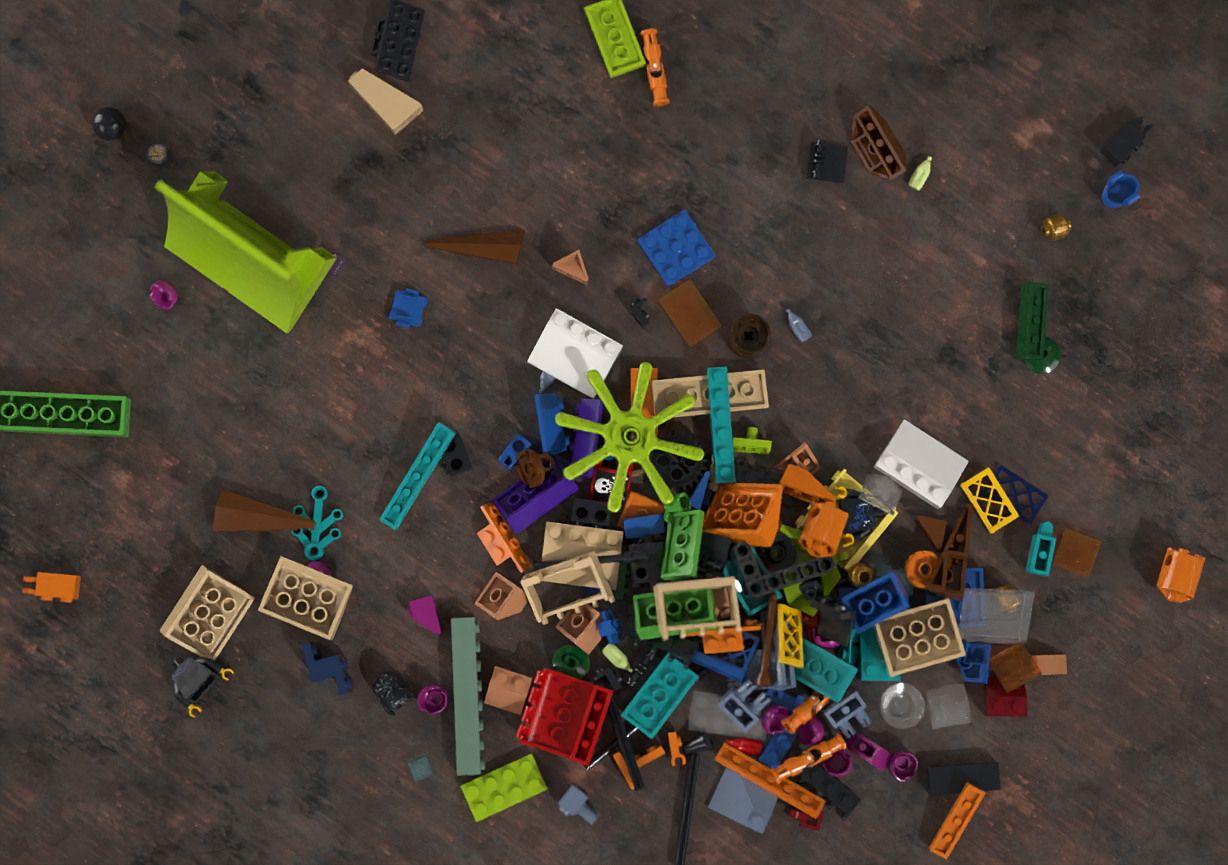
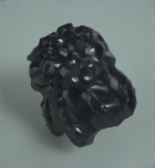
M383 672L373 685L374 693L378 698H381V706L388 715H395L393 709L403 707L414 696V691L407 684L403 683L398 674L394 672Z

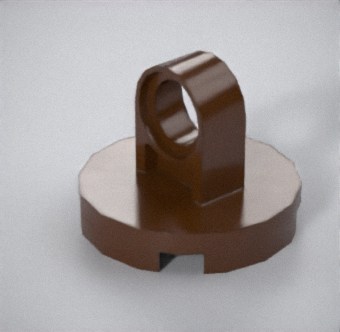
M531 449L520 451L516 456V459H519V464L516 465L518 475L524 484L528 483L530 485V488L541 485L544 481L545 473L554 466V460L549 454L538 455ZM541 459H545L548 462L547 468L543 466Z

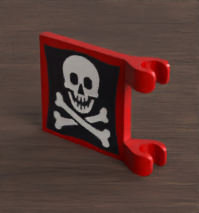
M602 460L594 465L589 500L608 503L617 469L602 467ZM633 463L629 465L621 506H625L629 497Z

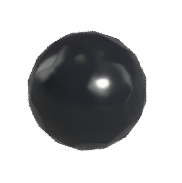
M104 107L94 114L92 128L101 139L106 141L116 140L126 130V119L118 109Z

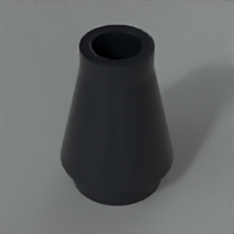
M702 732L684 743L683 747L688 755L709 751L713 747V743L709 733L704 734Z

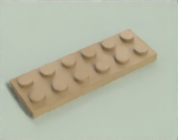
M765 370L727 373L730 412L769 408ZM707 375L651 381L654 415H657L687 394H691L695 398V405L673 418L710 414Z

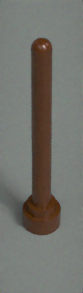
M774 592L769 594L761 669L758 677L755 678V685L771 686L768 669L777 595Z

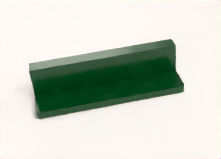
M1029 282L1021 286L1016 360H1043L1049 284Z

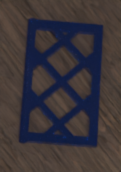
M1000 464L994 473L995 478L1000 485L1011 483L1013 494H1009L1007 497L1014 496L1015 510L1019 518L1031 525L1049 496ZM1002 470L1008 474L1010 480L999 482L998 475ZM989 481L987 485L992 486V482ZM1019 481L1025 485L1027 491L1016 493L1014 482ZM985 487L981 493L989 498V487ZM1035 492L1043 497L1040 503L1033 504L1031 493ZM1028 494L1030 505L1020 507L1017 496ZM992 495L991 500L1002 503L1000 495L999 497ZM1031 507L1032 515L1028 519L1021 514L1020 510Z

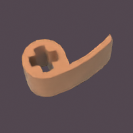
M1066 655L1031 656V675L1067 674Z

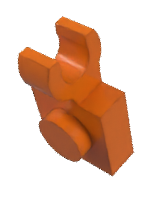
M675 731L667 732L671 751V764L675 766V759L677 757H680L682 763L686 764L685 756L679 753L678 747L682 746L680 735H676Z

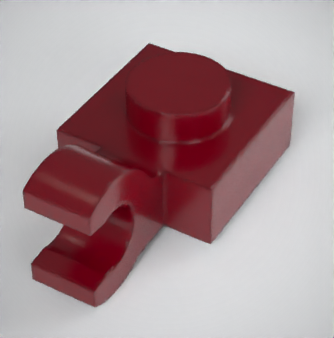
M789 808L787 816L801 820L799 826L819 831L824 812L821 811L817 819L805 812Z

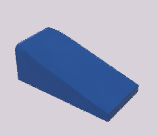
M709 471L705 472L690 497L691 508L694 510L701 509L710 476Z
M663 513L626 517L623 520L626 539L665 533Z

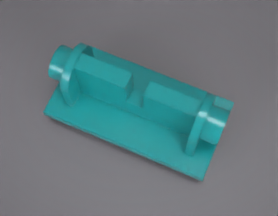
M854 625L849 645H840L838 651L839 658L848 664H857V660H859V647L853 646V642L859 643V634Z

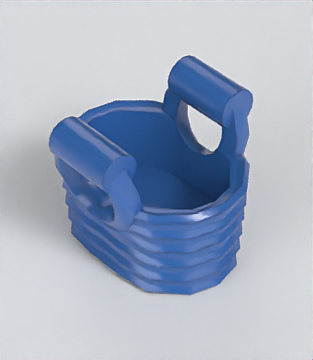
M1118 170L1108 177L1107 185L1102 193V201L1107 207L1130 206L1140 199L1138 194L1140 184L1133 175L1123 174L1121 170Z

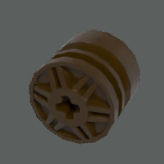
M749 313L740 316L734 321L727 332L726 340L729 349L738 357H755L763 351L770 341V326L763 317L757 314ZM749 334L751 337L745 341V336Z

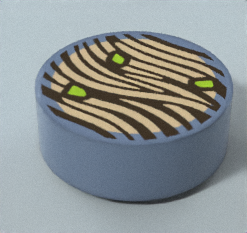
M154 144L148 150V157L153 163L161 164L167 160L168 151L163 145Z

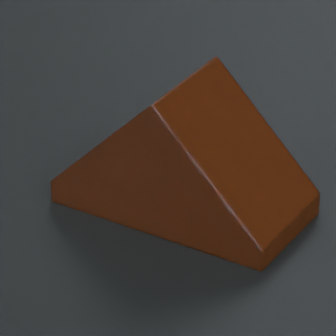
M925 516L916 517L915 521L934 550L941 549L947 521Z

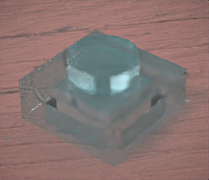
M427 756L408 763L415 782L433 775Z

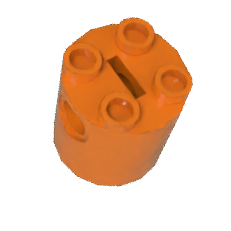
M826 501L825 504L813 502L811 504L799 543L814 557L833 556L837 552L849 514L836 508L837 505L834 502Z
M1167 548L1156 589L1161 591L1165 599L1171 602L1181 603L1194 599L1205 557L1189 555L1190 551L1181 548L1178 550Z

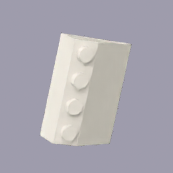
M556 308L527 362L594 399L597 393L586 377L587 372L592 369L597 370L604 381L620 355L623 345Z
M904 419L873 467L936 509H939L952 492L969 461Z

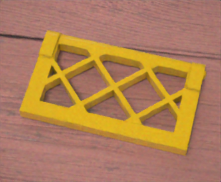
M989 467L960 484L990 534L995 533V531L1019 517ZM987 475L992 482V486L981 484L982 478ZM972 484L978 485L975 496L972 495L968 488ZM980 486L991 488L989 499L978 497ZM993 489H996L999 493L1002 503L991 500ZM977 499L988 501L986 512L982 511L977 503ZM990 502L1001 504L999 516L988 513ZM1004 505L1007 506L1011 513L1008 517L1001 516ZM987 515L998 517L997 523L992 526L987 519Z
M777 604L778 661L802 668L804 665L801 611L784 604ZM788 621L793 628L791 632L786 625ZM789 640L793 646L792 650H790L789 646L787 645V642Z

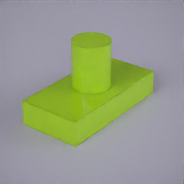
M756 427L747 428L746 438L733 437L734 452L770 454L772 441L758 440V428Z

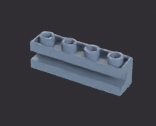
M775 608L768 669L771 686L766 688L781 691L795 688L796 681L794 666L778 661L777 608ZM767 610L760 611L762 645L764 644ZM788 621L786 625L791 632V625ZM789 640L787 642V645L789 646L790 650H792L793 647Z

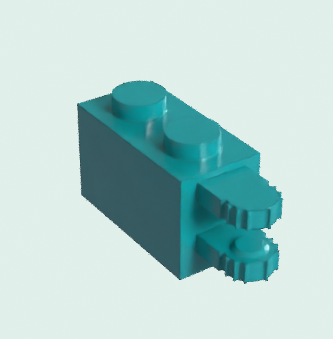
M1049 521L1041 523L1038 533L1032 536L1025 573L1042 577L1049 576L1056 538L1052 537L1053 525Z

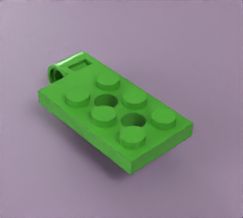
M686 493L673 494V501L670 504H664V521L668 523L661 578L665 581L696 577L705 512L701 510L690 511L691 501Z

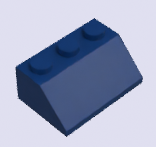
M558 394L534 395L543 453L552 455L567 452L566 447H570L569 437L564 436L563 430L567 427L559 426L555 422L556 415L560 413V410L564 409L562 398H558Z
M890 572L841 598L843 604L857 610L854 627L858 634L910 607L907 590L899 574L895 572Z

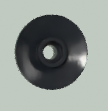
M776 534L771 547L759 546L758 556L767 570L777 572L793 565L796 558V547L789 537L783 534ZM774 549L778 550L777 556L773 555Z

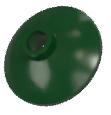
M1045 336L1044 351L1046 356L1043 357V360L1023 359L1024 364L1029 370L1038 374H1045L1057 367L1060 361V349L1054 340Z
M562 646L555 651L552 657V664L557 672L577 679L584 677L590 669V659L587 653L577 646Z

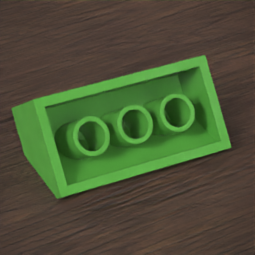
M711 588L663 594L667 627L717 622ZM654 592L634 595L636 632L641 640L662 637V634H659ZM718 627L704 628V631L718 629ZM685 630V633L698 632L699 630ZM670 631L667 634L668 636L678 635L679 631Z

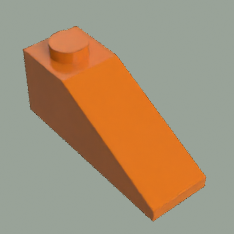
M788 464L780 481V485L783 487L782 493L809 503L825 504L826 501H831L836 504V498L807 470L798 465Z

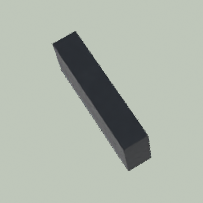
M998 762L927 767L929 795L961 793L967 782L984 791L1001 790Z

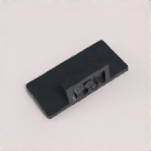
M390 0L386 17L378 19L370 55L377 57L375 71L405 82L410 80L425 12L423 9L399 0Z

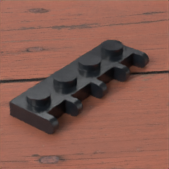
M745 459L743 466L734 462L736 482L731 483L780 485L783 474L776 480L764 475L766 467H763L761 473L747 468L749 460ZM782 493L781 503L791 507L794 497Z
M631 614L619 635V639L622 641L626 635L636 639L634 642L635 647H639L641 642L652 646L651 654L653 655L657 653L658 649L670 654L668 661L671 663L675 657L684 660L683 668L685 669L689 668L699 648L697 643L686 638H680L679 635L668 636L666 640H663L662 637L641 640L636 632L635 616Z
M799 750L794 757L802 756L800 755L802 751ZM818 764L812 767H807L806 765L799 773L801 777L797 783L800 785L806 780L816 788L813 794L818 795L821 792L830 799L831 802L827 806L828 809L831 810L835 804L845 812L841 817L843 821L847 819L861 801V799L829 775Z

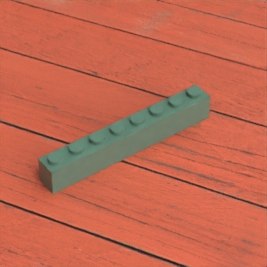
M475 617L451 618L457 776L480 775L482 770H485V758H481V750H484V738H480V731L483 730V719L479 718V711H483L482 699H479L478 692L482 691V680H478V672H481V660H477V652H480V641H476V633H480V625Z

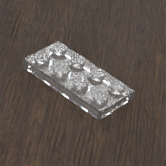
M693 691L688 730L766 740V731L761 726V716L764 710L770 706V702L760 711V720L745 733L718 706L720 698L724 695ZM746 698V699H747L749 702H751V703L755 700V699Z

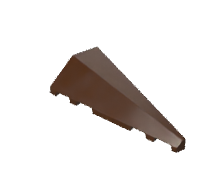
M525 231L426 240L424 246L517 266Z
M223 490L215 508L213 532L230 531L233 533L240 530L265 532L280 531V529L297 531V529L303 528L314 530L316 522Z
M966 503L927 584V590L944 599L962 601L964 596L973 504Z

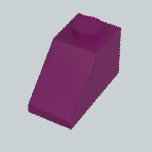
M429 596L409 601L410 606H407L409 617H413L414 621L435 634H442L434 597Z
M858 732L851 735L846 743L848 750L882 772L893 756L884 748Z

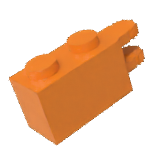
M37 572V577L24 576L23 580L26 582H36V589L24 588L22 593L41 596V600L52 601L53 597L60 598V602L72 603V599H78L81 576Z

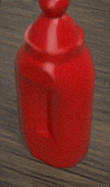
M739 737L725 741L742 753L751 755L761 754L763 743L758 740Z

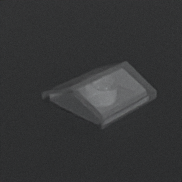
M867 474L858 498L893 515L902 491L889 476Z
M964 684L926 690L932 729L971 723L970 706Z

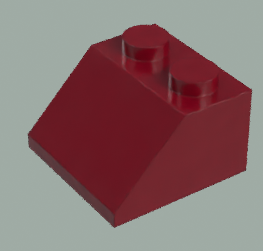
M988 677V683L984 684V716H1028L1027 693L1023 677Z

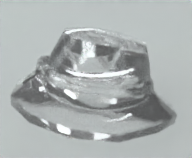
M900 682L890 686L881 697L880 711L883 719L892 727L906 729L917 725L924 715L926 704L921 692L910 684Z

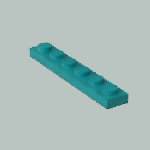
M727 367L707 368L715 484L736 482Z
M438 422L379 520L394 530L399 528L457 432L442 422Z

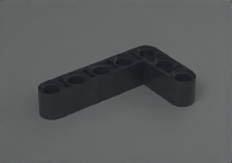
M740 542L734 545L729 552L742 592L748 599H754L825 575L833 571L835 567V562L830 556L819 557L761 577L752 548L748 543ZM738 547L744 551L743 557L738 554ZM821 561L825 562L826 570L822 569ZM744 566L749 567L750 575L744 572ZM804 567L808 568L809 570L808 576L805 575L803 572ZM786 573L792 576L791 582L786 579ZM768 579L774 581V588L769 586ZM751 584L756 586V594L751 591Z

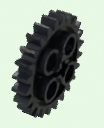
M675 430L674 435H671L670 431H668L666 438L660 434L661 440L701 449L704 447V445H697L698 438L694 441L691 440L693 434L685 437V431L681 435L678 434L677 430ZM655 449L649 455L651 463L670 490L672 487H675L676 493H678L679 487H682L684 492L687 485L692 489L693 481L699 484L697 477L703 478L704 476L700 471L707 470L702 465L708 462L707 459L696 461L695 465L688 466L685 463V457L671 453L674 458H681L680 464L689 470V474H687L678 464L674 466L672 464L674 460L664 451ZM662 456L666 457L668 459V465L660 466L658 464V458ZM672 471H681L682 478L679 480L673 479L671 476Z

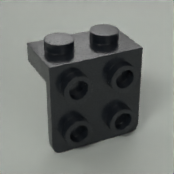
M828 596L812 599L811 607L821 611L817 630L818 634L842 646H848L857 610Z

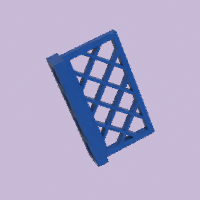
M742 631L743 641L747 639L755 641L752 648L742 650V652L734 655L728 652L729 657L720 659L716 653H714V656L711 653L705 654L699 647L692 662L743 683L746 677L745 673L756 653L761 638ZM693 636L695 643L698 645L703 643V639L697 640L696 636ZM744 655L746 661L743 667L736 666L733 659Z

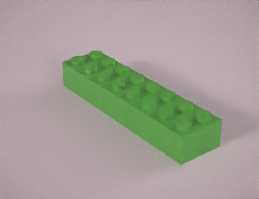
M0 391V431L129 437L131 399L126 396Z

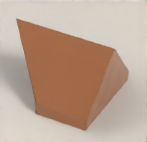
M579 250L554 262L552 265L553 270L587 285L589 282Z
M803 443L773 468L785 472L788 464L798 465L807 470L811 475L821 469L806 443Z

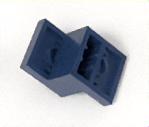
M315 642L302 644L312 682L335 677L340 695L352 692L351 688H354L351 676L348 677L346 669H349L346 657L334 655L319 660L321 656L319 645H315Z

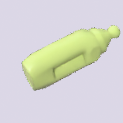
M929 156L927 160L916 167L909 180L908 185L916 190L922 188L930 174V161L932 157Z
M608 644L602 650L604 656L616 667L628 670L629 673L633 672L627 656L615 644Z

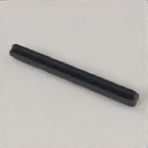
M608 680L599 682V686L611 690ZM612 694L607 710L635 791H641L645 789V785Z
M697 753L689 755L674 865H685L700 755Z

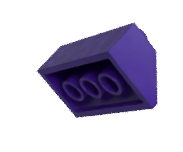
M581 399V404L577 403L575 415H579V418L601 424L604 404L601 400ZM573 429L572 434H576L575 442L571 441L569 452L573 453L572 460H568L567 467L597 451L599 434ZM594 466L577 478L592 480Z
M554 455L551 456L554 460V466L545 473L544 481L541 485L530 488L528 483L524 484L520 479L492 499L516 534L541 518L545 513L579 489L573 480L565 478V468ZM547 461L542 463L545 468L548 467Z

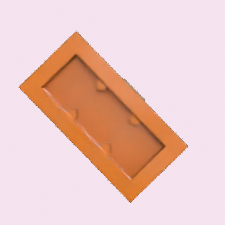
M655 744L646 749L647 753L641 757L639 754L635 755L638 768L665 754L662 746L657 747ZM618 751L613 754V757L630 788L633 790L634 786L626 762L621 752Z

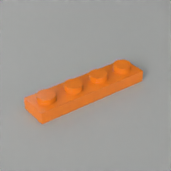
M969 782L966 783L929 846L931 852L945 859L949 857L985 795L984 790Z

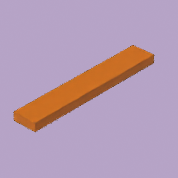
M723 742L714 758L718 763L815 819L819 816L826 802L824 799L787 778L781 780L780 784H777L771 775L770 768Z

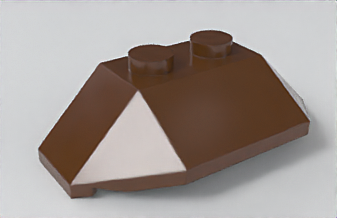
M870 105L853 115L851 143L869 174L894 180L906 172L908 169L905 152L887 121Z

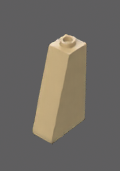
M364 69L355 71L350 76L348 81L350 86L395 135L423 111V107L418 101Z

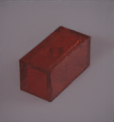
M818 610L814 616L805 613L801 622L808 628H816L820 621L821 611Z

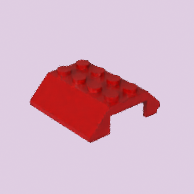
M543 668V671L538 670L534 683L538 684V686L531 689L527 702L532 704L531 707L527 705L521 719L525 722V725H519L516 738L520 739L519 742L521 744L536 747L589 766L613 691L547 668Z

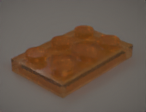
M690 279L658 300L690 348L722 327Z

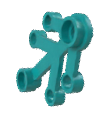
M316 486L312 490V497L315 499L313 520L316 522L314 530H310L312 533L311 541L303 533V529H300L299 534H295L291 530V533L297 536L305 546L304 554L311 561L319 560L324 554V548L333 540H338L342 535L338 528H333L330 530L329 535L319 542L320 533L335 521L341 520L344 516L340 509H334L331 515L321 522L323 501L328 496V491L323 486ZM322 490L324 495L319 498L317 492ZM297 505L294 507L293 514H296L297 508H302V514L299 516L310 519L305 513L303 506ZM336 511L341 513L339 518L334 517ZM337 530L339 535L334 538L332 532ZM312 548H317L318 552L316 555L311 554Z

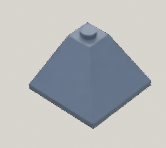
M726 767L708 808L763 834L778 797Z

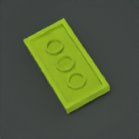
M603 0L584 7L610 78L646 66L622 0Z
M532 753L461 785V789L476 822L548 789Z

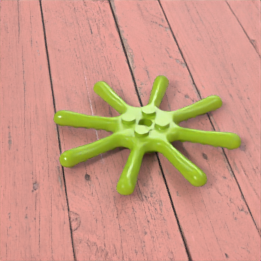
M643 362L639 366L633 403L629 411H621L618 408L601 375L597 370L592 369L587 372L586 377L609 411L610 421L607 424H599L563 412L558 413L555 417V422L559 426L602 435L605 440V444L601 449L564 469L566 479H575L608 456H613L617 459L618 468L607 508L611 512H618L621 508L627 470L633 462H637L643 467L663 504H670L673 501V494L650 461L649 455L652 450L659 449L695 461H700L704 457V451L701 448L661 440L655 435V429L658 425L695 405V398L691 394L683 396L654 417L647 418L643 415L642 406L652 373V365L648 362ZM627 432L633 433V442L627 440Z

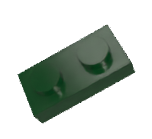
M619 562L615 599L623 600V596H627L628 585H625V578L630 576L629 566L625 562Z

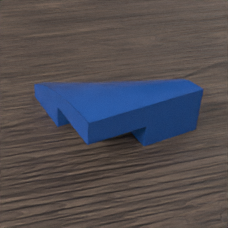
M962 642L966 655L956 658V661L961 668L963 680L987 684L991 645Z

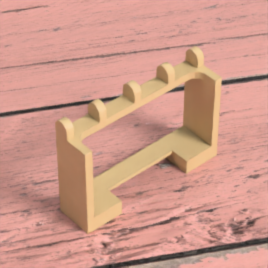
M595 551L525 574L521 579V584L538 623L542 622L544 625L548 624V616L557 614L559 619H563V611L574 608L578 614L581 613L580 606L592 602L594 608L599 607L598 600L602 598L605 601L609 600L610 603L615 602L614 595ZM591 566L602 593L544 611L533 586L534 584L540 583L544 578L574 568L578 570Z
M734 577L663 583L654 586L659 634H662L663 640L668 639L667 632L679 631L680 638H685V630L698 629L699 635L704 636V628L718 627V633L723 634V626L732 625L735 626L736 632H741ZM727 588L731 621L667 627L663 594L696 589Z

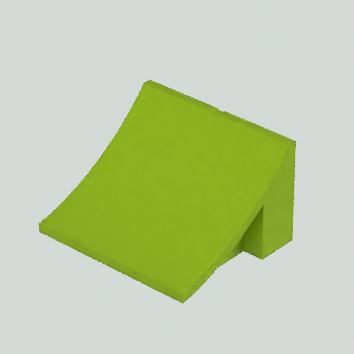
M200 171L188 191L175 192L168 185L159 181L156 188L163 193L168 207V229L164 247L220 287L225 288L230 294L286 333H290L337 257L323 247L313 249L307 247L294 250L225 200H218L229 181L215 171Z

